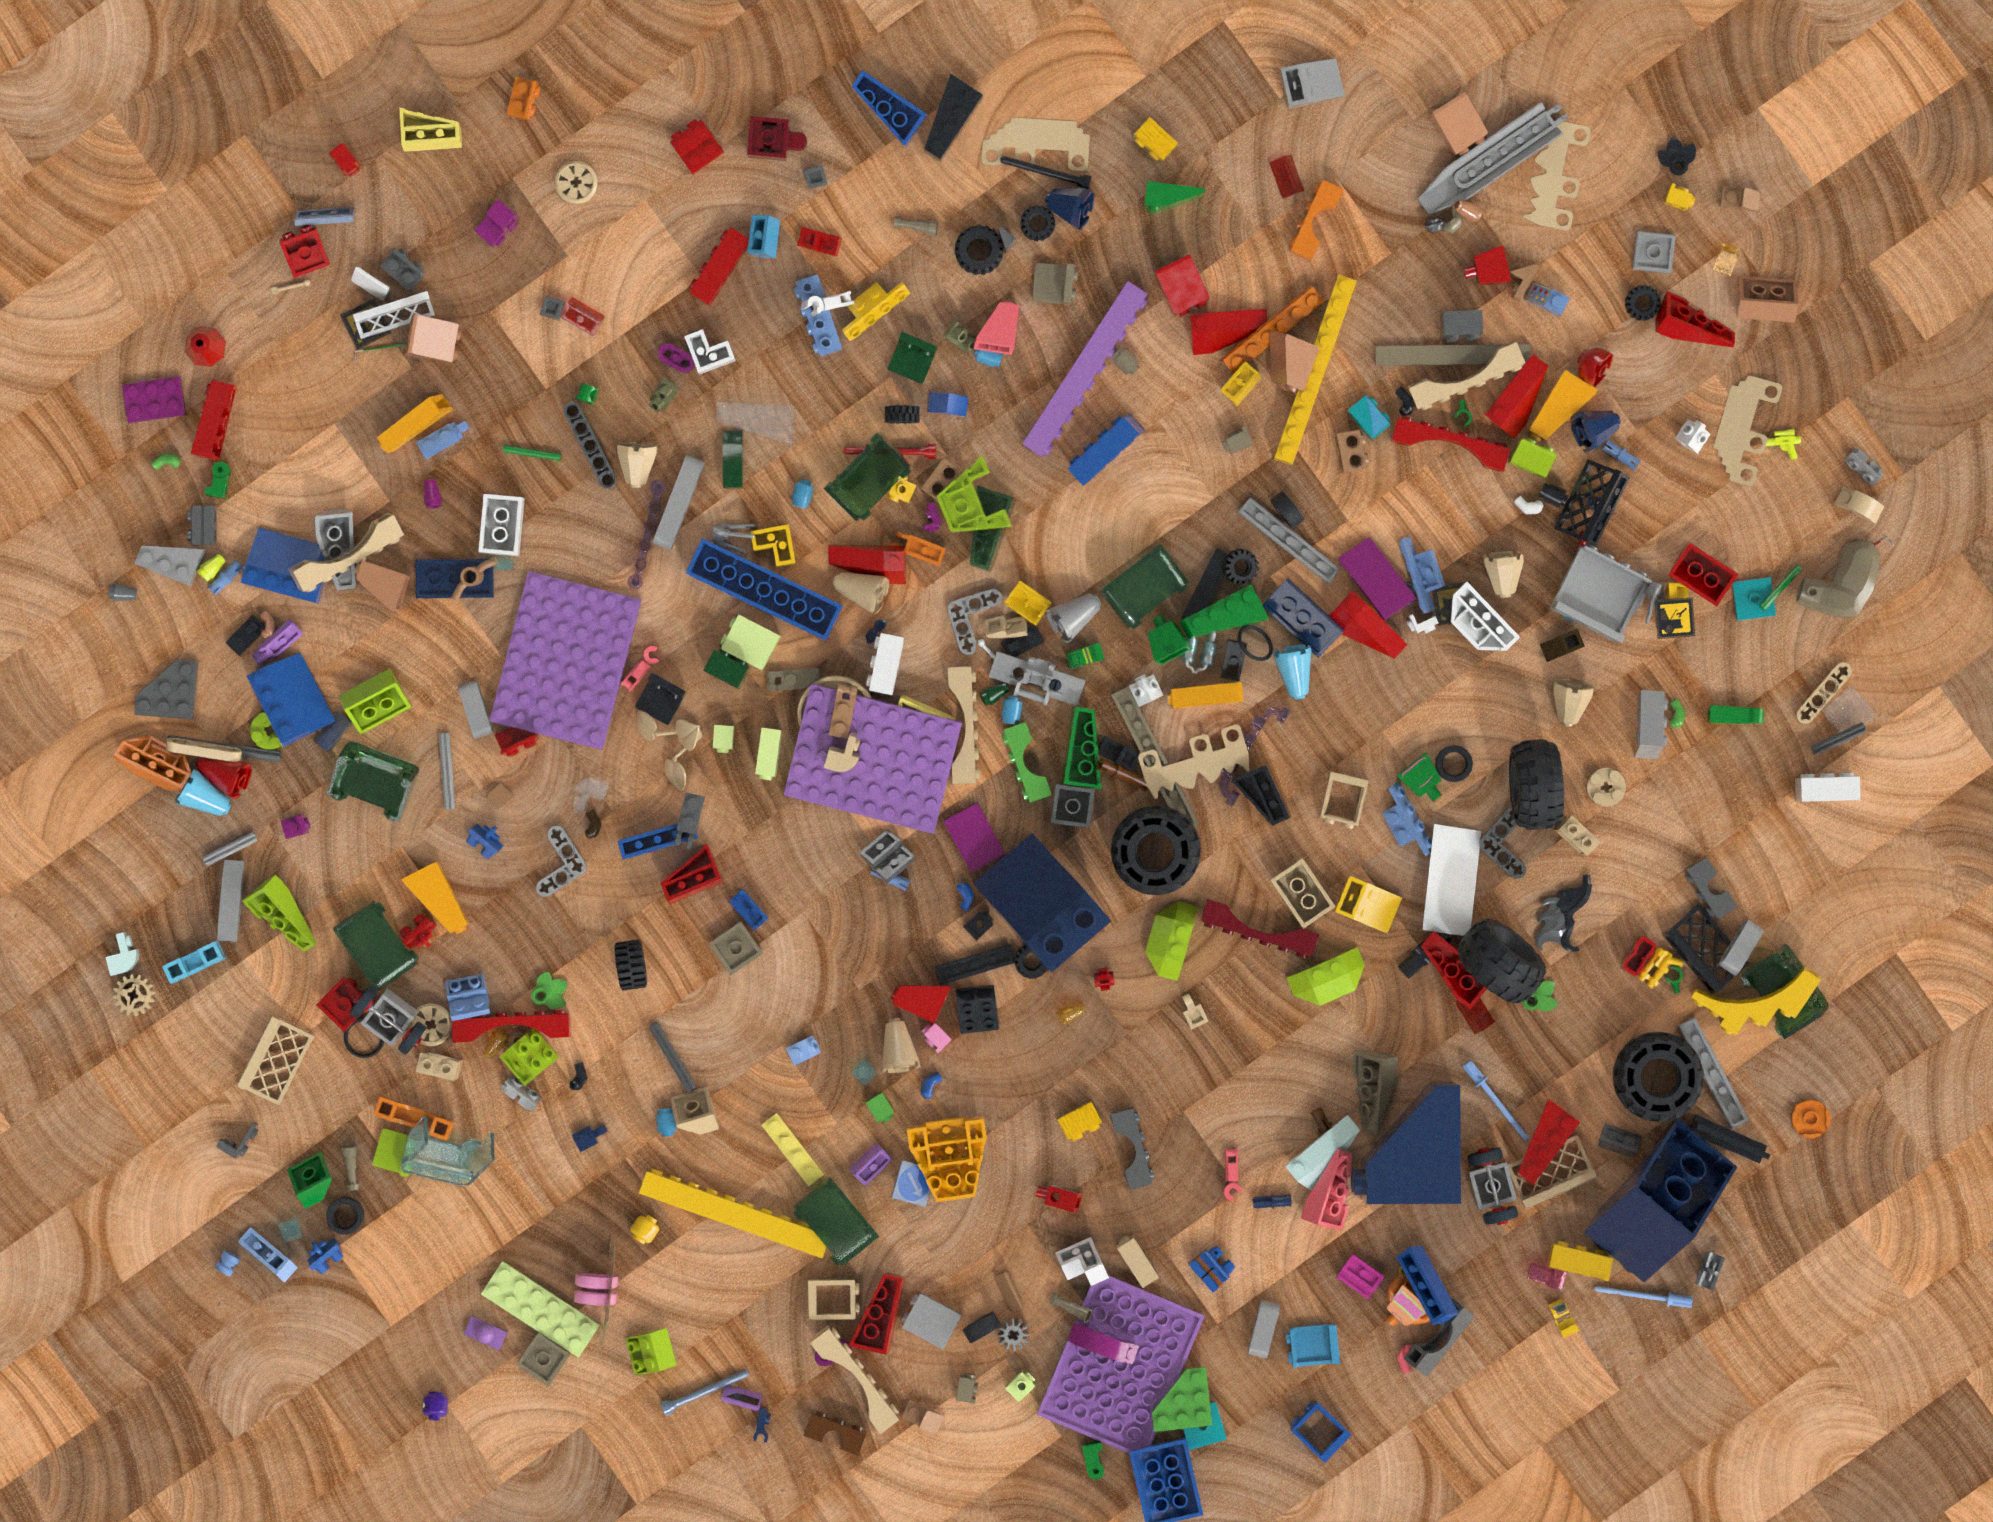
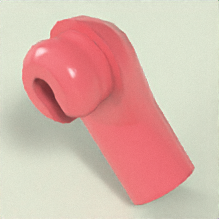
M1411 1345L1403 1346L1397 1355V1361L1402 1374L1412 1371L1409 1363L1403 1359L1413 1347Z

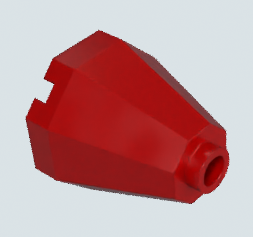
M199 326L187 335L185 353L194 365L212 367L224 358L226 341L216 328Z

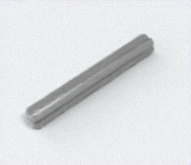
M440 733L439 746L444 808L450 810L455 808L450 734Z

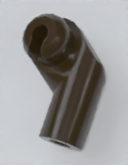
M592 809L585 813L590 821L588 830L585 831V835L589 839L596 838L602 826L595 810Z

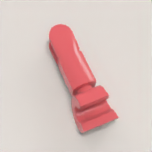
M648 646L644 651V660L640 659L621 682L620 686H625L629 693L651 668L650 664L660 661L657 657L651 658L649 656L651 651H656L659 648L658 646ZM631 675L637 679L634 684L628 680Z
M1225 1147V1181H1228V1184L1224 1186L1222 1194L1228 1201H1234L1233 1196L1229 1193L1231 1188L1236 1192H1242L1241 1187L1236 1184V1181H1239L1238 1147H1235V1149ZM1228 1157H1235V1163H1228Z

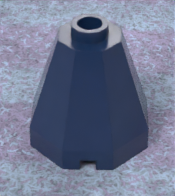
M1085 188L1053 189L1047 193L1045 203H1047V208L1072 227L1082 230L1089 220V216H1086L1088 211L1092 212L1095 194Z
M1612 410L1581 412L1571 417V421L1574 420L1571 430L1579 447L1584 446L1586 448L1583 449L1586 453L1598 448L1619 429L1621 420L1619 415Z

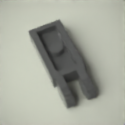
M685 793L674 846L679 847L682 833L686 832L690 833L686 849L691 850L705 800L704 796Z

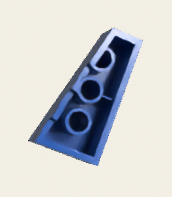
M863 70L852 85V88L885 123L890 131L907 147L928 114Z
M1131 414L1123 418L1119 416L1111 423L1113 427L1109 431L1107 429L1102 431L1097 436L1099 440L1095 444L1093 442L1089 443L1083 449L1085 453L1081 457L1076 455L1069 462L1071 466L1068 470L1082 486L1086 485L1107 464L1114 460L1121 451L1132 444L1137 436L1145 432Z

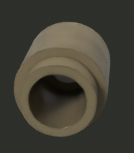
M1123 347L1111 357L1114 360L1113 363L1125 375L1129 373L1133 375L1140 368L1137 365L1140 361L1128 349L1125 350Z

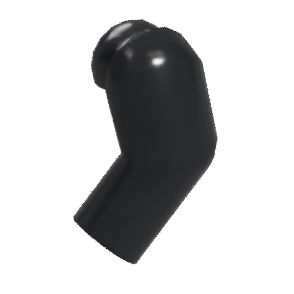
M1400 387L1395 392L1402 400V407H1400L1399 413L1402 416H1407L1413 412V398L1403 387Z
M583 1062L574 1064L576 1076L569 1083L571 1090L578 1091L582 1089L588 1079Z

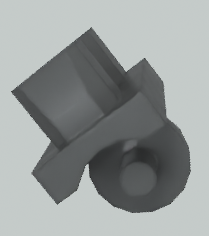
M1706 1251L1694 1284L1714 1290L1725 1257Z

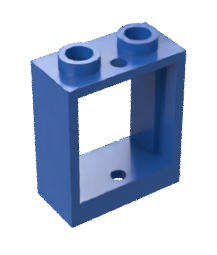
M1318 1401L1315 1403L1310 1402L1304 1409L1305 1413L1301 1417L1297 1416L1290 1425L1292 1427L1290 1430L1326 1463L1347 1441L1351 1433ZM1317 1409L1341 1431L1322 1452L1298 1430Z

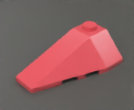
M1336 1150L1306 1199L1301 1219L1329 1228L1343 1229L1348 1212V1205L1345 1203L1346 1195L1349 1194L1350 1189L1347 1187V1178L1351 1175V1152Z

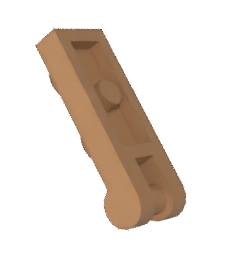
M839 682L829 735L848 739L858 686H846L845 683ZM843 693L850 694V699L843 698Z

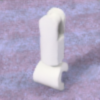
M851 291L823 298L812 296L801 304V310H805L812 305L813 311L811 314L813 317L821 311L852 305L854 301L850 297Z

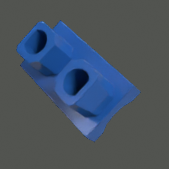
M476 824L468 832L470 835L466 842L472 847H475L480 842L484 846L480 853L486 859L490 858L493 854H497L504 846L498 841L500 836L495 833L498 829L495 825L490 829L487 825H484L482 828L479 824Z
M334 1238L329 1243L323 1240L318 1244L314 1240L311 1242L313 1249L309 1251L311 1257L307 1261L312 1271L315 1269L320 1274H323L329 1268V1265L325 1262L326 1259L331 1257L336 1263L343 1258L338 1241Z

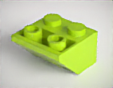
M1526 437L1517 442L1509 463L1544 479L1551 469L1557 454L1553 453L1554 449L1545 445L1539 447L1536 445V441Z
M667 1328L652 1330L625 1338L635 1376L659 1372L677 1365Z

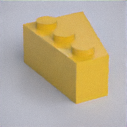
M1558 1240L1557 1244L1552 1243L1547 1266L1609 1281L1614 1258L1606 1255L1607 1252L1604 1250L1587 1251L1588 1247L1576 1245V1248L1569 1247L1568 1242Z

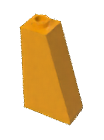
M1564 370L1527 432L1531 433L1530 437L1538 442L1540 440L1545 441L1597 393L1598 389Z
M443 394L428 397L377 437L379 446L387 453L395 452L450 413L453 408Z
M1242 682L1171 689V693L1167 694L1168 705H1172V709L1243 702Z
M435 862L402 878L403 883L450 933L455 932L457 935L467 930L465 926L469 925V922L439 862Z

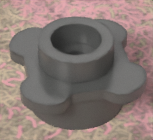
M1434 217L1428 219L1424 226L1428 232H1436L1443 229L1442 224H1444V221Z

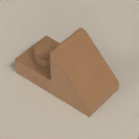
M1723 186L1719 206L1758 212L1761 192L1745 187L1738 189Z
M1535 264L1509 272L1510 276L1521 281V283L1517 282L1512 290V293H1514L1512 299L1518 302L1522 299L1539 267Z
M910 1399L901 1418L918 1425L921 1429L937 1434L945 1416Z

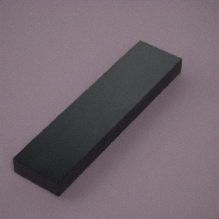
M1216 548L1181 618L1185 619L1210 605L1224 577L1222 573L1224 570L1221 569V566H1224L1222 560L1226 559L1225 555L1227 553Z
M1006 945L935 966L939 983L943 985L1014 964L1015 962L1010 945Z

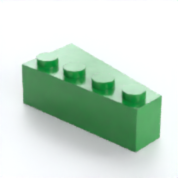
M1249 585L1183 619L1179 623L1187 638L1192 639L1246 625L1267 621L1269 617L1252 585Z
M1072 707L1061 784L1102 790L1100 770L1096 769L1097 762L1099 761V752L1096 737L1095 710Z

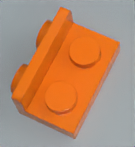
M519 77L515 78L506 115L530 121L531 116L534 117L536 105H534L535 97L539 98L541 91L538 81Z

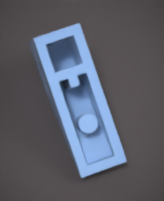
M251 1227L238 1241L242 1247L283 1282H286L298 1268Z

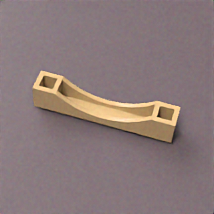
M1514 340L1496 348L1490 360L1480 370L1467 378L1450 382L1423 379L1407 387L1416 408H1421L1423 411L1433 406L1432 403L1436 401L1442 403L1451 399L1450 396L1455 393L1461 395L1468 392L1469 387L1474 385L1476 388L1486 384V380L1490 378L1494 380L1504 376V372L1509 370L1511 372L1522 369L1525 361L1517 342Z
M386 513L371 522L363 539L348 553L327 561L303 560L288 570L297 588L303 592H310L320 582H328L333 579V575L336 573H343L349 570L350 565L365 561L367 559L366 556L381 552L383 547L388 544L397 543L404 534L395 516L391 513Z
M948 667L949 688L961 704L966 723L963 746L958 757L952 763V784L976 783V779H980L979 768H975V760H979L978 748H974V741L978 740V729H974L973 721H977V709H973V702H977L976 690H972V682H976L975 671H971V667Z
M827 1325L809 1339L810 1344L821 1358L844 1366L859 1380L867 1396L868 1418L879 1433H883L899 1421L898 1409L893 1403L889 1405L885 1400L888 1398L881 1388L878 1390L875 1387L876 1381L870 1373L865 1374L862 1370L864 1366L861 1361L851 1356L852 1350L847 1343H841L839 1340L841 1336L835 1328L831 1329Z

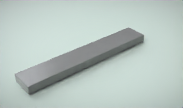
M1251 497L1238 511L1240 515L1328 585L1341 570Z
M1693 1017L1677 1025L1684 1040L1698 1054L1704 1070V1079L1730 1128L1734 1129L1749 1121L1696 1018Z

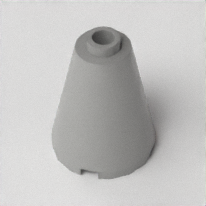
M1089 593L1046 610L1049 613L1046 617L1055 633L1060 632L1063 635L1060 639L1068 643L1100 610L1101 601L1096 595Z

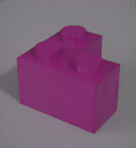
M498 199L485 213L487 217L474 230L492 248L495 246L499 247L506 239L504 236L508 231L512 232L515 230L519 220Z

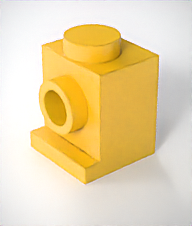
M1672 183L1669 186L1663 204L1686 211L1688 207L1692 208L1695 196L1689 193V190L1686 188L1678 187L1676 189V184Z

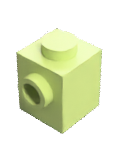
M1021 1371L1005 1386V1389L1020 1402L1035 1387V1378L1028 1371L1026 1373Z

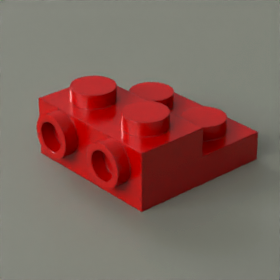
M696 119L687 125L688 129L683 133L680 130L671 136L673 140L670 141V144L692 175L724 154V151L702 120L697 121Z
M303 226L300 228V232L293 234V231L284 233L282 238L279 239L294 278L330 265L316 226Z
M342 977L316 1004L343 1032L358 1019L349 1013L355 1004L353 1000L360 992L356 988L357 982L351 977L348 979Z

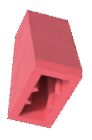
M1000 302L976 337L973 349L1012 355L1015 346L1019 305L1012 302Z

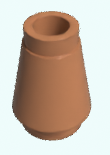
M1457 199L1453 204V209L1467 221L1477 222L1481 218L1482 209L1478 204Z

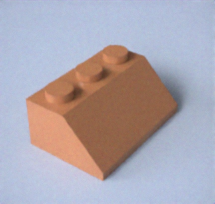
M1738 276L1737 318L1795 323L1799 305L1796 280Z

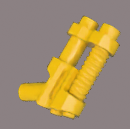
M1658 947L1637 978L1642 982L1645 979L1648 980L1646 985L1651 989L1654 986L1657 987L1662 975L1668 973L1667 967L1669 965L1682 967L1683 959L1674 958L1669 951ZM1656 966L1658 969L1651 977L1648 973L1652 967Z

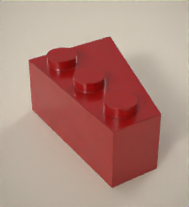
M705 844L700 851L690 857L685 864L676 869L660 885L667 902L671 905L719 885L724 881L708 844Z

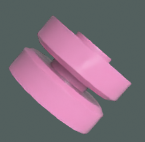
M575 1274V1285L587 1289L576 1290L574 1292V1302L595 1306L608 1305L609 1293L605 1289H610L611 1277L608 1274ZM613 1275L612 1289L617 1287L618 1276ZM612 1291L610 1305H615L617 1294Z

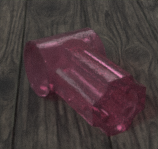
M1532 1262L1528 1270L1527 1279L1563 1291L1568 1272L1555 1268L1551 1269Z

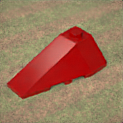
M828 545L829 565L856 574L885 576L889 579V584H906V546Z

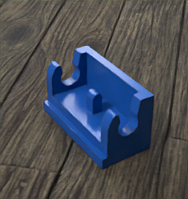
M744 889L739 891L729 901L754 931L769 918Z

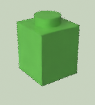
M883 1092L866 1102L877 1122L882 1121L884 1124L893 1118L892 1114L895 1111Z

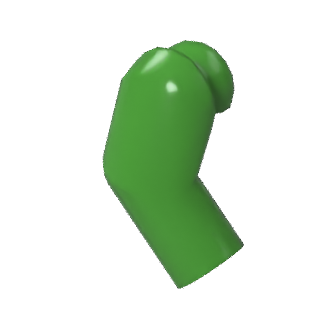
M163 453L153 460L151 464L158 470L164 464L177 468L181 461L176 454Z
M1679 699L1670 702L1675 712L1674 718L1669 722L1672 728L1681 727L1686 716V712Z

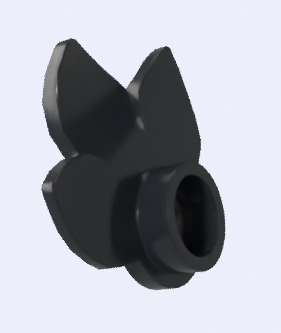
M1672 137L1668 142L1666 151H1658L1659 162L1663 166L1669 167L1670 172L1677 176L1686 173L1688 164L1696 156L1694 143L1683 147L1675 137ZM1675 163H1680L1682 168L1676 169Z

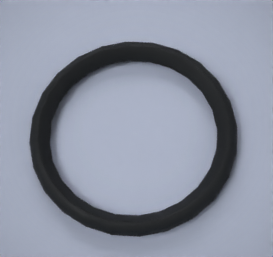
M1246 625L1239 630L1238 643L1248 657L1256 661H1265L1271 657L1273 653L1272 642L1263 630L1252 625ZM1252 629L1262 634L1269 645V652L1266 656L1256 657L1247 651L1241 639L1242 633L1245 630Z
M360 1017L344 1032V1043L352 1055L359 1058H369L376 1055L382 1049L384 1041L381 1039L378 1048L369 1054L355 1052L348 1043V1033L354 1024L363 1020L364 1017Z

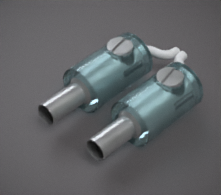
M1216 633L1209 634L1208 641L1203 642L1199 665L1204 667L1196 670L1188 663H1194L1199 640L1195 638L1188 639L1193 649L1181 655L1180 661H1184L1186 666L1192 670V673L1197 674L1198 671H1204L1207 667H1213L1218 644L1214 643Z

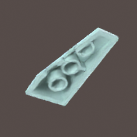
M1349 1115L1345 1116L1293 1157L1285 1167L1300 1184L1312 1191L1336 1150L1347 1151L1360 1131L1359 1127Z

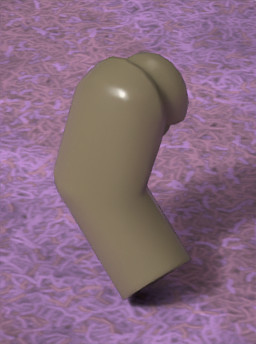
M1453 208L1452 219L1443 225V231L1451 234L1455 233L1462 225V216Z

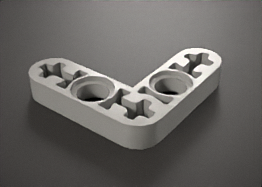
M986 590L952 601L948 605L951 624L959 649L963 654L971 655L977 648L967 615L999 605L1002 595L998 590ZM994 592V595L999 596L996 599V603L987 601L986 604L988 606L983 607L981 595H985V598H988L990 593ZM972 598L979 599L980 607L972 609L969 606V601ZM954 604L962 607L959 613L960 617L965 615V619L953 621V618H957L956 613L951 612ZM960 622H964L968 626L967 631L962 634L956 629ZM969 633L971 638H967L968 642L974 645L971 647L970 652L962 648L965 645L964 639L959 640V637H964Z
M560 826L551 827L548 830V838L565 865L537 883L536 891L542 897L552 895L581 876L587 869L586 862L565 830ZM554 829L562 832L560 834L562 840L567 839V842L562 843L559 847L556 845V843H560L559 840L552 838ZM569 845L572 847L573 852L570 856L562 854L563 846ZM577 854L578 858H575V861L578 864L582 863V871H574V863L572 861L568 863L567 859H571ZM559 872H564L567 875V880L564 883H559L556 880V875ZM552 877L553 882L558 887L554 888V885H552L548 888V893H546L545 891L541 892V884L544 883L545 885L551 883L549 878Z

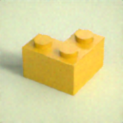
M789 524L750 531L754 535V538H751L754 552L773 549L777 567L796 564Z

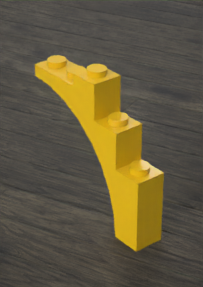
M1804 966L1797 976L1784 987L1762 997L1744 1000L1724 999L1695 988L1691 998L1694 999L1693 1002L1700 1007L1705 1006L1710 1009L1709 1012L1717 1018L1722 1017L1720 1025L1724 1032L1730 1035L1732 1033L1737 1035L1749 1017H1751V1021L1754 1024L1766 1027L1778 1008L1781 1009L1780 1012L1786 1017L1790 1018L1792 1016L1796 1018L1821 981V976Z

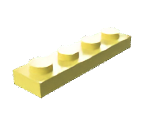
M778 1113L762 1124V1127L808 1186L824 1175Z

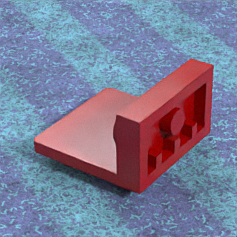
M509 727L494 735L501 748V755H507L509 758L520 753L518 749L522 747L529 749L537 745L536 741L539 740L537 733Z

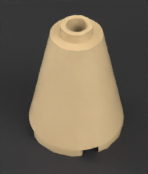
M841 572L835 576L833 586H835V590L867 611L877 614L884 604L881 602L883 596H887L889 579L885 576Z
M900 1018L890 1019L889 1023L885 1024L882 1072L888 1070V1073L907 1072L909 1067L912 1066L918 1069L920 1061L905 1022L901 1021Z

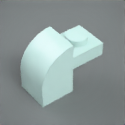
M127 932L116 934L120 954L106 957L110 976L132 970L139 960V949L131 950L133 942L131 936H127Z

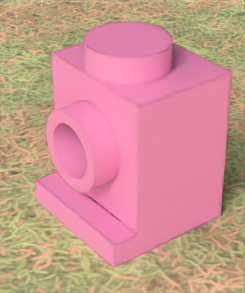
M929 1023L922 1030L926 1036L924 1040L931 1047L935 1045L937 1053L952 1040L936 1023L933 1025Z

